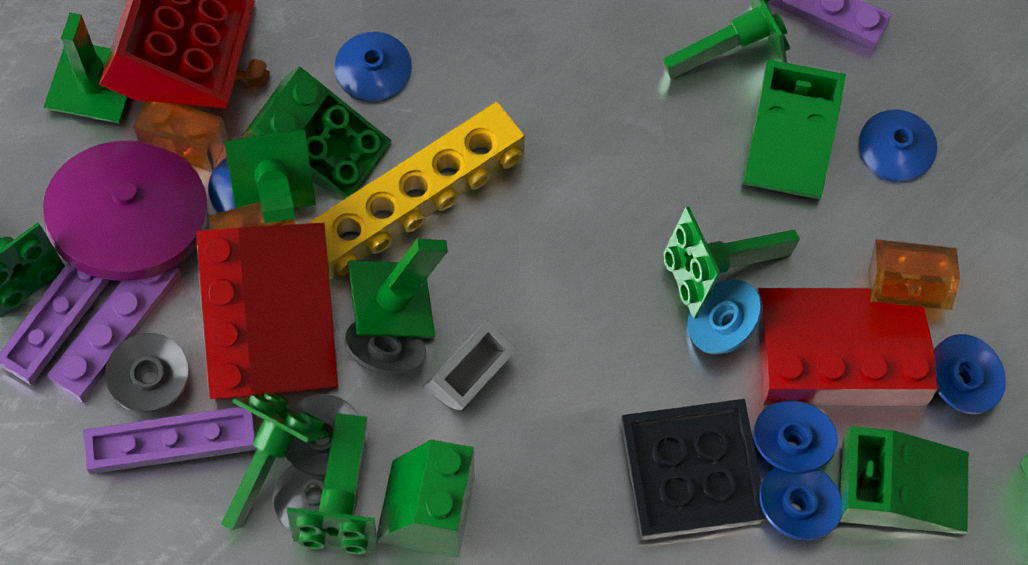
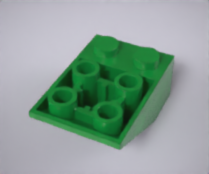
M770 59L767 60L743 179L744 185L821 200L841 107L846 74Z
M301 66L283 78L242 134L244 138L305 129L313 183L343 200L357 191L392 141Z
M850 426L842 441L840 487L842 515L839 522L967 534L969 452L895 430Z

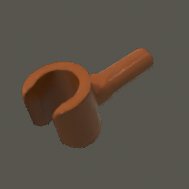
M252 59L246 71L238 70L236 72L234 81L244 82L254 89H261L265 85L270 71L265 70L267 64L264 61Z

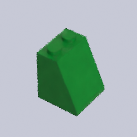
M429 440L392 460L376 535L377 543L459 558L475 479L474 447Z

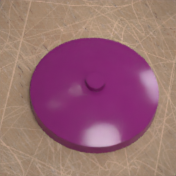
M114 141L88 148L69 159L52 177L45 192L43 215L50 242L57 253L71 266L98 278L130 281L161 274L173 268L190 255L197 246L196 231L205 230L207 197L198 173L178 154L148 142Z

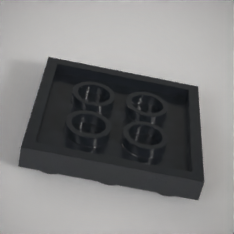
M745 399L621 416V426L641 540L767 523L768 520L760 505L759 493L762 483Z

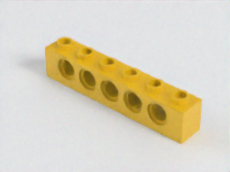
M497 101L308 222L325 223L330 280L337 275L344 276L349 274L348 260H362L371 253H381L390 246L395 237L405 231L409 233L416 230L424 223L427 216L437 210L444 211L450 208L457 201L459 195L470 188L476 190L482 187L493 173L502 167L508 169L514 166L522 158L525 135ZM478 147L490 150L483 155L472 152V150ZM445 168H453L458 171L451 176H445L440 173ZM413 189H421L425 192L420 197L407 195ZM381 210H388L393 213L385 219H379L374 216L375 213ZM350 231L360 234L351 241L341 238L344 233Z

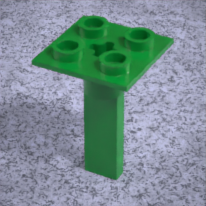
M750 0L752 10L730 20L729 26L663 58L664 66L670 79L740 45L742 48H745L766 37L769 38L781 62L787 63L786 51L790 50V46L785 37L788 32L779 13L772 15L768 6L770 0Z
M69 13L61 36L64 48L44 104V109L120 124L128 97L99 85L111 48L93 45L82 15Z
M305 129L224 141L237 217L263 213L264 224L296 219L294 208L316 205Z
M687 206L663 252L667 269L672 271L677 281L682 302L688 305L693 318L696 319L722 273H726L729 268L791 256L800 238L794 229L723 243L722 241L706 243L690 207Z
M38 222L16 239L0 237V317L20 306L25 299L45 284L52 282L65 267Z
M417 238L400 262L348 260L357 335L435 338L427 278L447 254L446 240Z
M265 392L264 395L251 394L248 397L233 399V403L263 418L264 421L253 441V445L257 447V450L221 525L230 530L243 527L276 457L284 458L294 436L305 442L332 437L333 432L323 428L325 422L321 418L302 411L300 415L286 408L288 401L270 392Z
M336 413L319 511L287 507V516L293 542H299V545L302 547L322 549L324 545L341 547L343 551L351 554H365L367 550H378L375 519L373 517L353 515L368 423L366 416Z

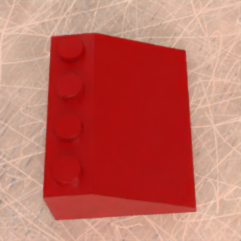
M127 0L99 85L136 101L226 108L230 99L255 1Z
M325 223L196 231L210 399L251 396V394L263 395L265 392L283 393L339 387Z
M758 288L757 292L761 297L763 306L762 317L759 323L763 405H772L781 401H800L812 406H928L938 388L934 347L920 288Z

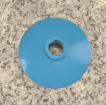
M731 279L716 283L698 318L694 319L691 312L689 313L687 328L691 341L700 350L709 354H724L742 346L754 334L762 317L763 306L759 293L752 285L742 280Z

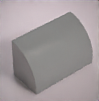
M486 321L474 330L423 387L447 406L456 410H462L516 352L517 348L489 321Z

